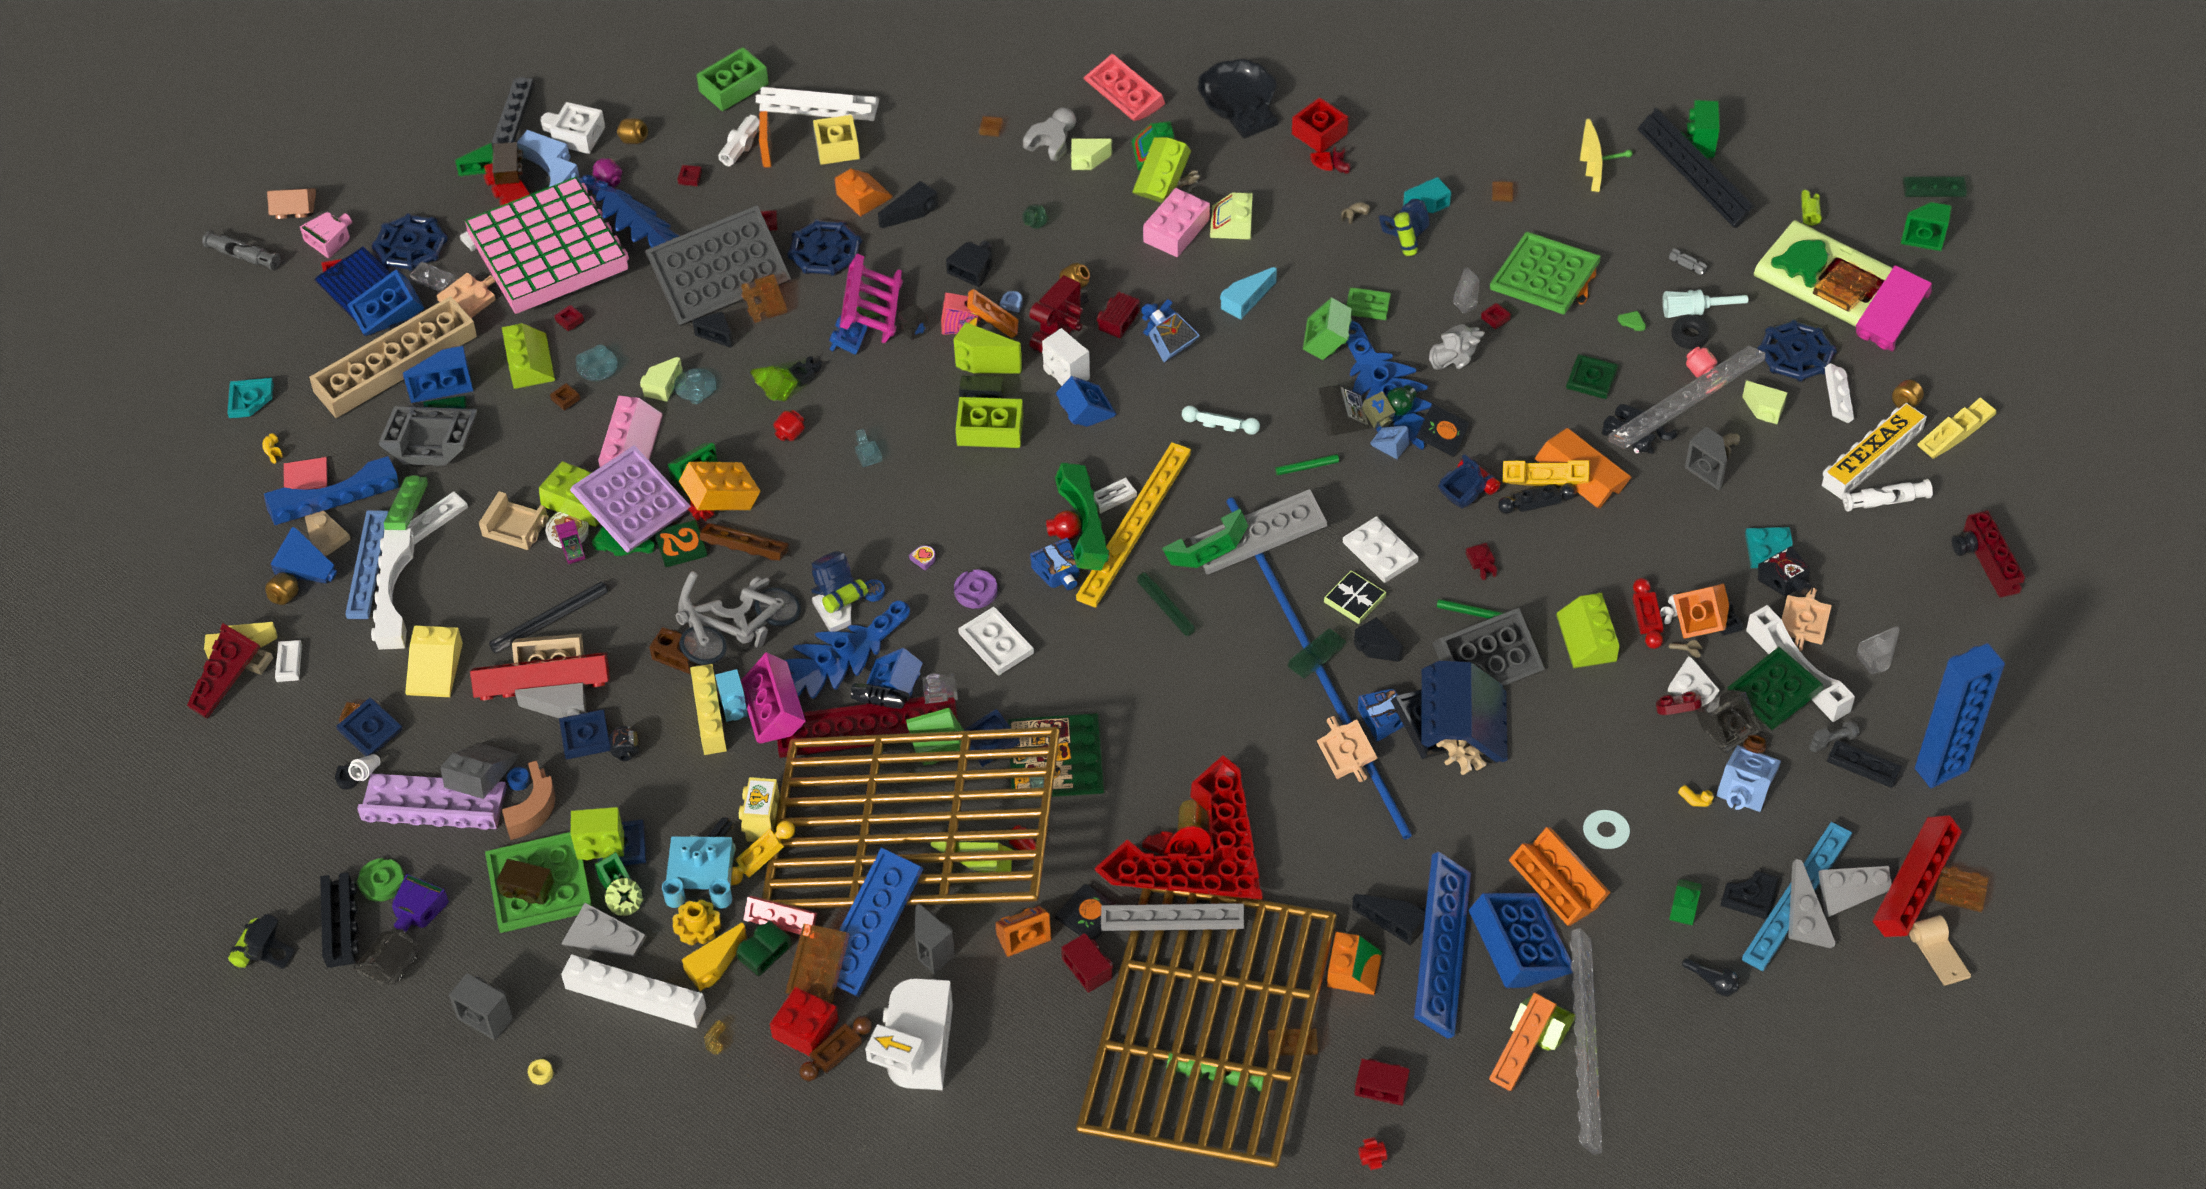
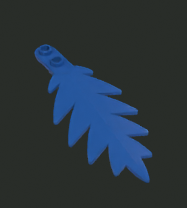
M583 175V178H579L580 183H584L587 190H592V193L596 195V201L604 199L602 217L607 218L616 213V231H620L628 226L631 228L633 242L648 235V241L652 248L679 237V235L667 229L670 228V224L656 217V211L632 199L630 194L608 186L607 182L597 181L591 175Z
M1351 321L1349 330H1354L1355 334H1349V339L1346 343L1356 363L1350 371V376L1359 373L1353 387V395L1356 397L1358 395L1362 396L1369 391L1366 397L1368 399L1383 391L1386 396L1391 389L1405 385L1413 387L1416 392L1428 389V386L1422 383L1398 378L1416 373V369L1404 364L1386 361L1393 358L1392 354L1375 353L1361 325ZM1359 347H1363L1365 350L1358 351L1357 349ZM1416 397L1411 411L1404 416L1394 415L1392 423L1394 422V427L1406 426L1408 428L1409 440L1416 447L1423 450L1424 442L1416 438L1424 418L1414 413L1429 409L1432 403ZM1382 427L1376 428V431L1379 432Z
M902 601L893 602L889 609L882 615L877 616L867 628L849 625L848 629L853 633H815L817 638L832 646L817 644L794 645L793 648L796 651L811 658L785 660L788 663L790 672L793 673L791 676L797 695L799 696L807 687L810 697L814 699L824 686L827 676H829L832 687L837 689L846 675L849 662L855 676H858L868 660L870 650L872 649L873 653L877 655L881 648V640L909 616L910 607L908 604Z

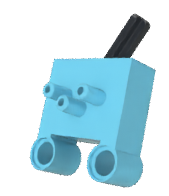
M728 817L721 818L707 837H671L667 877L662 884L664 900L669 907L676 908L683 905L686 899L684 889H709L712 904L717 908H726L731 904L732 893L730 885L734 846L732 837H725L733 826V822Z

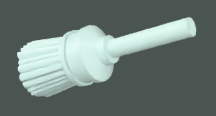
M1688 290V292L1665 291L1663 293V312L1666 318L1687 314L1693 316L1703 315L1706 308L1715 305L1748 303L1747 295L1709 298L1708 295L1704 296L1701 290Z

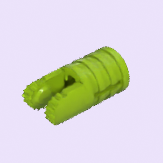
M1803 190L1801 193L1803 222L1809 226L1817 225L1821 221L1819 194H1814L1810 198V191Z

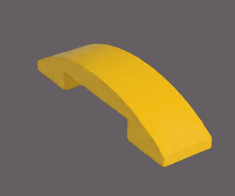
M1503 461V483L1527 486L1553 484L1555 486H1562L1565 483L1573 485L1589 483L1590 461H1568V463Z

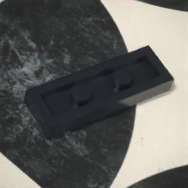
M1838 740L1835 741L1827 759L1828 763L1890 788L1893 787L1902 767Z

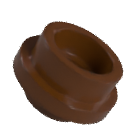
M1748 735L1747 739L1743 742V746L1751 752L1763 753L1766 750V741L1761 736Z

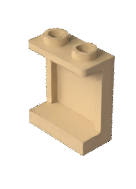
M498 492L480 520L479 526L483 537L529 550L531 545L537 541L541 529L546 526L548 515L543 505H540L538 510L511 503L508 501L506 493Z

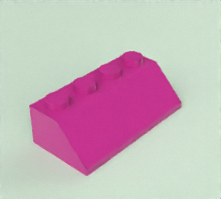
M766 652L741 679L747 711L756 741L760 744L790 737L805 722L787 661Z

